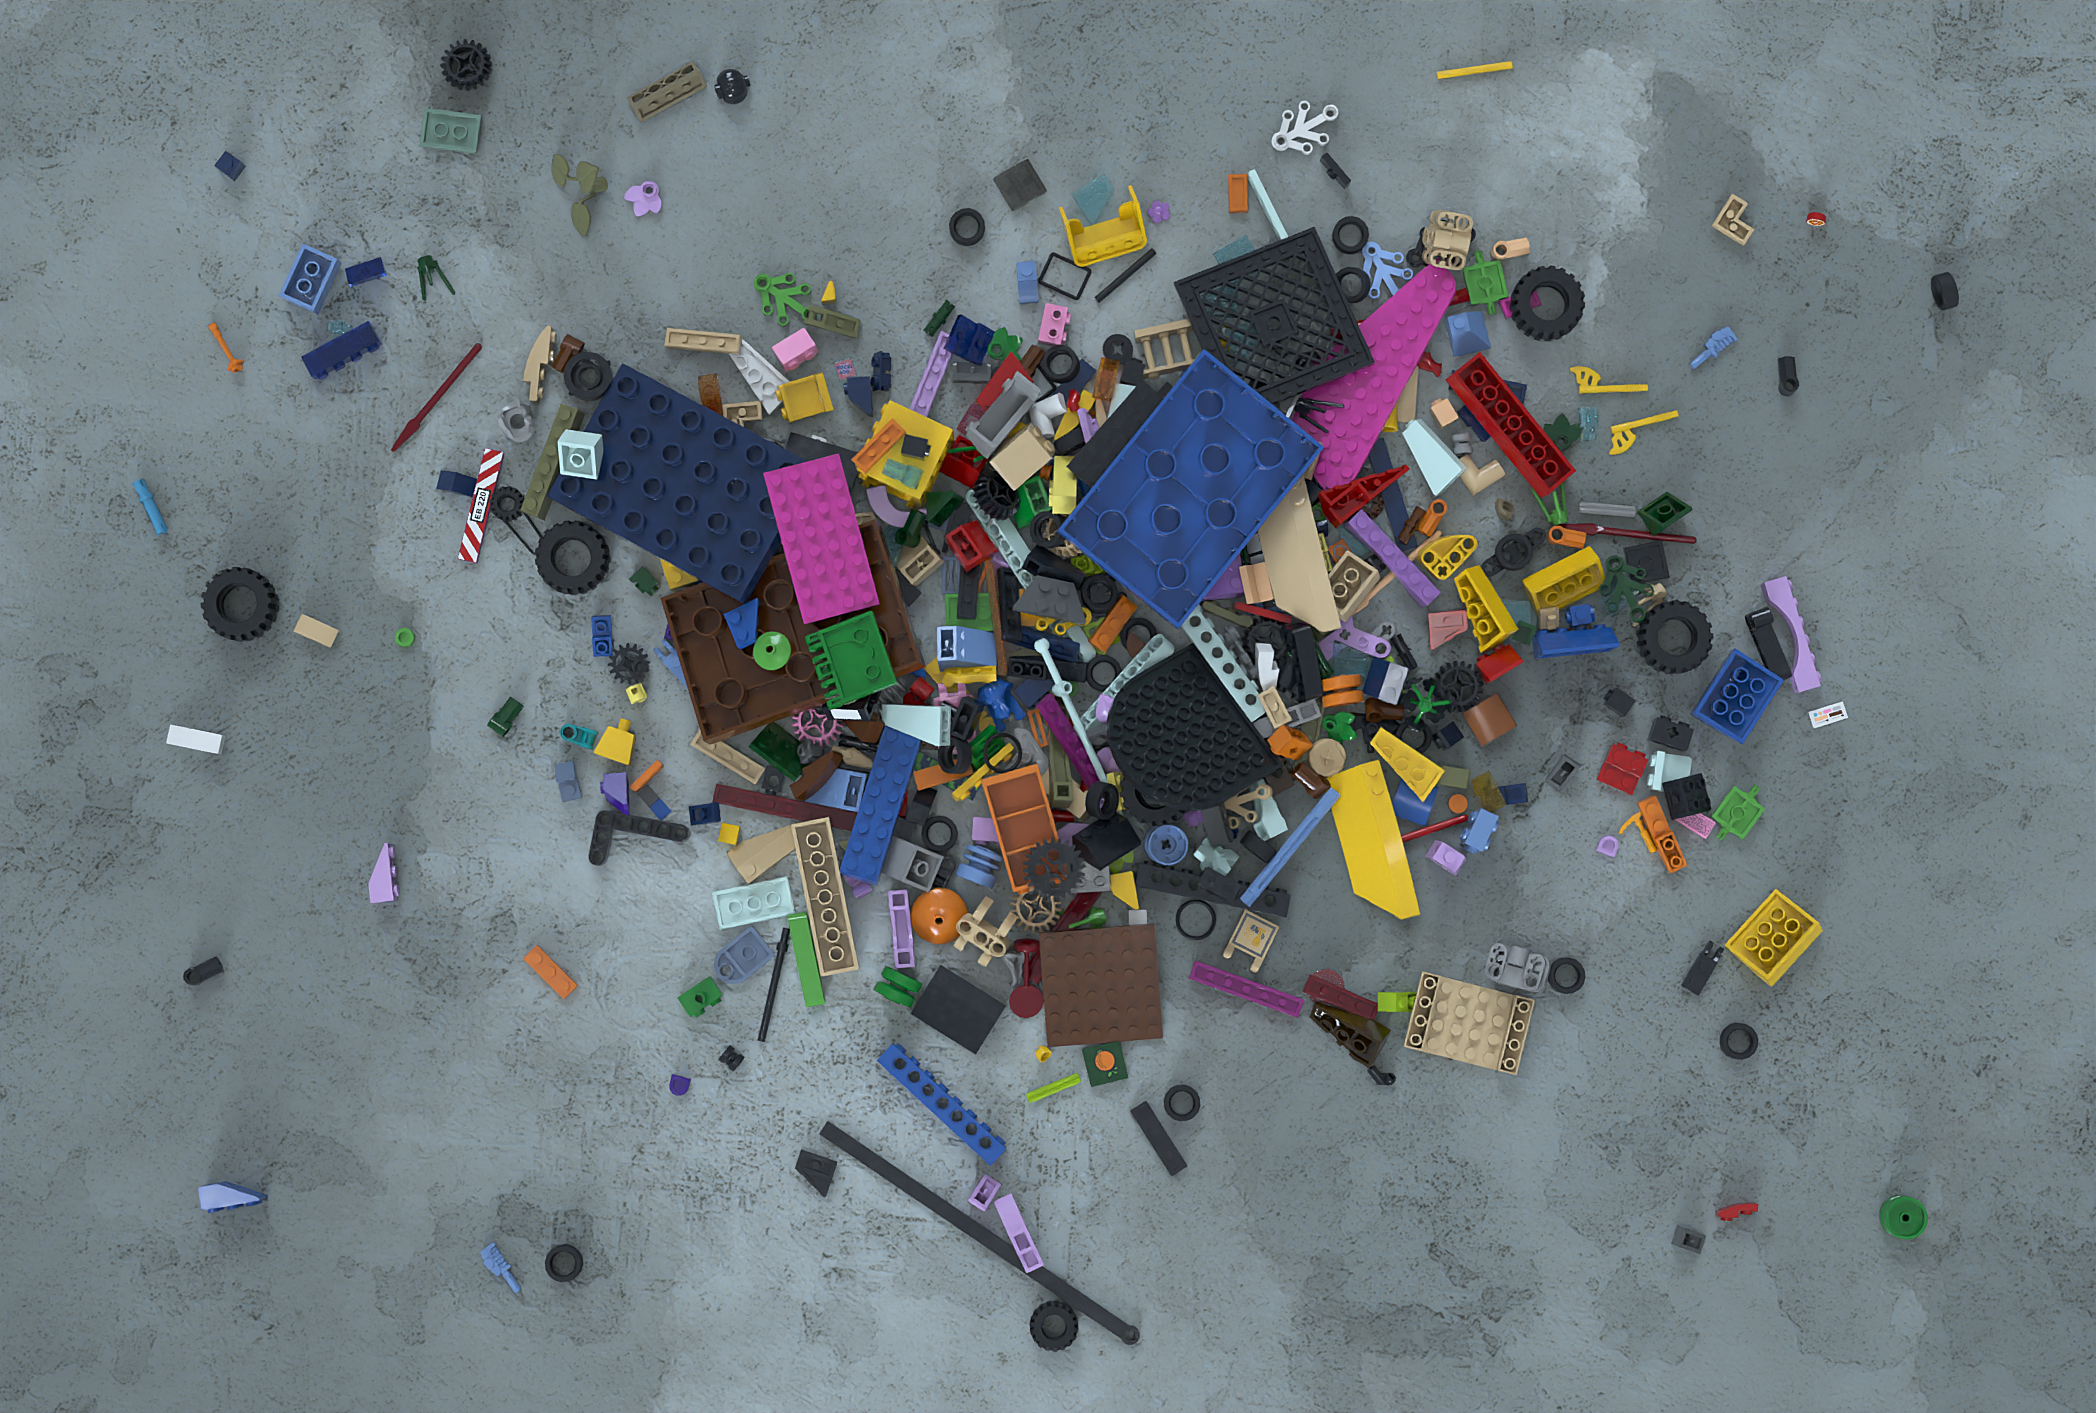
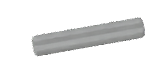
M1579 503L1580 513L1634 517L1636 513L1634 506Z

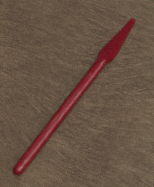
M480 343L474 345L417 416L407 423L393 445L392 452H395L419 429L422 420L482 349Z
M1593 523L1558 525L1565 529L1584 532L1590 536L1604 534L1694 544L1697 541L1694 536L1658 533L1653 536L1651 532L1600 527Z

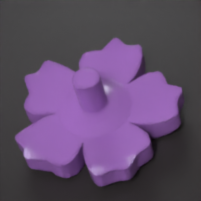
M1157 200L1151 205L1152 208L1148 209L1147 214L1150 218H1153V222L1156 224L1162 222V219L1167 221L1170 218L1167 211L1170 208L1168 203L1162 202L1160 206V202Z
M1201 810L1189 811L1182 818L1185 822L1189 821V826L1191 827L1198 825V822L1203 823L1204 821Z

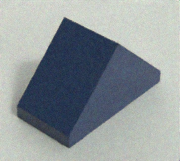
M441 470L436 489L473 498L477 479L458 472Z

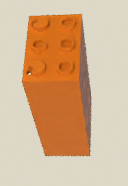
M1038 764L981 780L1013 892L1017 891L1018 895L1029 892L1030 887L1027 885L1031 881L1030 879L1024 880L1028 873L1023 872V869L1028 868V866L1023 864V862L1029 861V858L1025 855H1032L1030 848L1037 849L1036 842L1043 845L1044 838L1048 843H1050L1051 837L1054 838V842H1057L1059 839ZM1052 849L1048 852L1047 856L1050 860L1054 861L1058 859L1059 852ZM1044 857L1040 858L1051 868L1049 871L1051 874L1056 872L1062 879L1067 881L1066 876L1058 870V864L1052 865ZM1064 863L1062 866V870L1065 873H1069L1066 863ZM1038 864L1035 867L1036 874L1043 875L1046 872V867L1043 864ZM1053 877L1049 881L1055 880V884L1061 883L1058 877Z

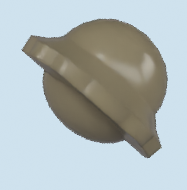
M1501 498L1496 500L1495 510L1501 520H1510L1515 511L1513 504Z

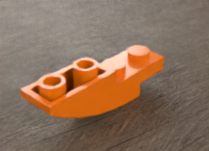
M1656 795L1637 802L1645 827L1668 872L1671 874L1686 867L1687 863L1673 831L1670 830Z

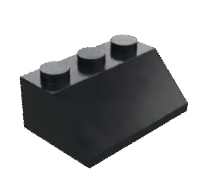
M1115 812L1110 819H1098L1073 835L1072 845H1076L1073 850L1074 852L1081 851L1078 858H1084L1083 861L1101 871L1140 846L1141 840L1128 819Z

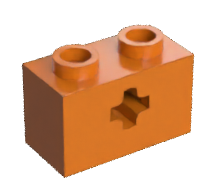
M1283 724L1267 740L1274 754L1297 761L1313 746L1303 731Z

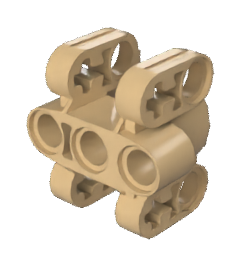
M1434 210L1429 216L1431 225L1425 227L1422 243L1427 249L1423 251L1422 259L1426 264L1436 267L1460 270L1465 265L1469 250L1473 220L1465 214ZM1441 217L1448 218V222L1440 221ZM1433 256H1441L1438 263H1436V259ZM1454 257L1455 260L1453 264H1451V260ZM1461 259L1460 265L1455 267L1458 264V261H1460Z
M985 896L973 915L969 913L964 914L958 921L956 929L961 935L953 945V947L962 951L967 942L970 941L984 950V953L978 960V963L984 967L987 966L993 956L1001 957L1005 954L1010 946V941L1006 935L1019 917L1013 912H1009L999 929L985 921L983 917L994 902L988 896ZM980 932L985 933L987 937L981 936Z

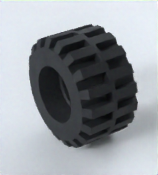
M1056 1300L1054 1302L1047 1301L1034 1310L1030 1319V1333L1034 1342L1040 1348L1057 1352V1350L1062 1351L1067 1346H1070L1077 1337V1316L1066 1303ZM1050 1315H1058L1065 1321V1331L1058 1337L1047 1336L1043 1331V1321Z

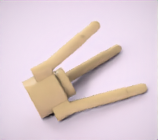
M1658 583L1655 586L1650 584L1654 588V595L1652 597H1645L1638 602V605L1649 600L1654 602L1645 613L1662 603V598L1667 596V592L1662 584ZM1647 588L1645 592L1648 591L1647 594L1652 592V589ZM1633 591L1632 593H1633V596H1634V595L1640 594V593H1642V592ZM1634 622V623H1633V626L1635 627V626H1637L1639 623H1635V622Z

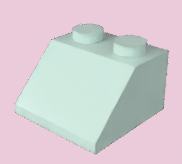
M566 429L557 441L560 474L597 479L603 456L602 435Z

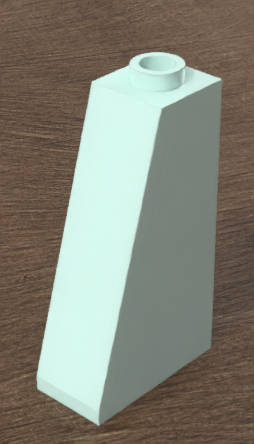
M1412 419L1405 426L1406 430L1403 432V435L1435 496L1441 495L1467 467L1422 419Z
M882 704L881 717L885 723L884 725L935 746L950 745L951 707Z

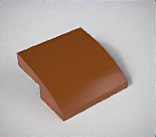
M1498 693L1462 713L1481 746L1517 726Z

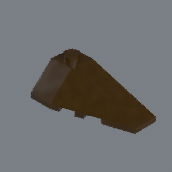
M1319 1002L1314 1004L1309 1016L1326 1033H1331L1337 1039L1336 1043L1339 1046L1343 1045L1350 1052L1349 1055L1354 1060L1369 1069L1380 1054L1391 1032L1390 1029L1375 1020Z

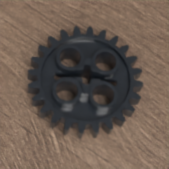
M1051 837L1050 843L1044 838L1043 845L1036 842L1037 849L1031 847L1032 855H1025L1029 858V861L1023 862V864L1028 866V868L1023 869V872L1028 873L1024 880L1030 879L1031 881L1027 886L1031 887L1034 885L1033 893L1039 890V897H1042L1044 893L1047 894V900L1050 899L1051 895H1054L1055 901L1058 899V895L1065 899L1066 892L1072 895V888L1078 890L1076 883H1083L1079 876H1085V873L1080 872L1081 869L1086 868L1085 865H1080V862L1084 860V858H1078L1081 851L1074 852L1073 850L1076 845L1074 844L1069 847V840L1063 844L1060 837L1057 842H1054V838ZM1052 849L1059 852L1058 859L1054 861L1050 860L1047 856L1048 852ZM1044 857L1052 865L1058 864V870L1062 874H1064L1068 878V880L1065 881L1056 872H1053L1051 874L1049 872L1051 868L1046 863H1044L1040 858ZM1070 862L1073 864L1074 869L1071 873H1065L1062 870L1064 863ZM1038 864H1043L1046 867V872L1043 875H1038L1035 872V867ZM1058 877L1061 884L1058 888L1050 886L1049 881L1051 878Z

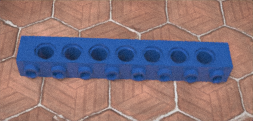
M892 1043L877 1061L991 1166L1006 1150L1004 1146L1006 1142L998 1135L994 1137L990 1133L992 1129L986 1123L980 1124L976 1120L978 1116L972 1110L968 1109L966 1111L962 1107L963 1102L958 1097L954 1096L952 1098L947 1093L949 1089L942 1083L938 1085L933 1080L935 1076L927 1069L923 1071L919 1067L921 1063L913 1056L909 1058L905 1054L907 1050L899 1043L897 1045ZM897 1058L905 1060L906 1066L903 1069H898L895 1066ZM917 1071L920 1074L919 1081L912 1082L909 1079L910 1072ZM930 1084L934 1087L932 1095L924 1093L923 1087ZM944 1097L948 1100L949 1104L946 1108L938 1106L937 1101L939 1098ZM960 1111L963 1115L962 1120L954 1121L952 1113ZM968 1124H974L977 1127L975 1134L971 1135L966 1132ZM983 1137H988L991 1140V1145L987 1148L982 1147L980 1144V1140Z

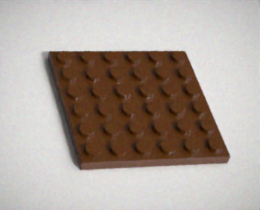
M1154 923L1039 932L1047 1047L1163 1038Z

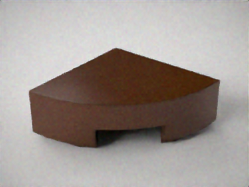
M1131 632L1127 639V651L1130 657L1134 659L1146 644Z

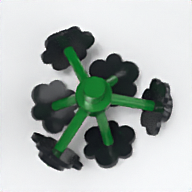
M1415 677L1409 678L1405 682L1406 685L1403 690H1410L1401 696L1402 707L1407 708L1411 712L1416 709V706H1419L1420 709L1417 717L1411 715L1405 718V722L1408 723L1407 726L1410 729L1421 732V730L1426 728L1424 720L1421 719L1424 712H1427L1425 715L1426 719H1430L1432 723H1438L1440 719L1445 717L1443 713L1445 711V704L1448 707L1449 713H1452V710H1454L1456 700L1450 691L1445 693L1446 700L1431 701L1432 695H1438L1444 690L1441 680L1433 677L1423 680L1424 690L1429 692L1427 697L1424 698L1416 687V684L1420 683L1423 679L1422 677L1418 679Z

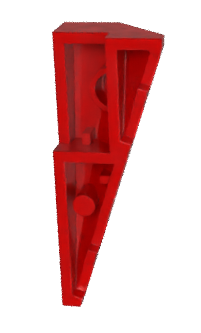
M1405 464L1379 474L1350 481L1348 484L1321 490L1318 493L1324 516L1335 529L1407 473L1409 467Z

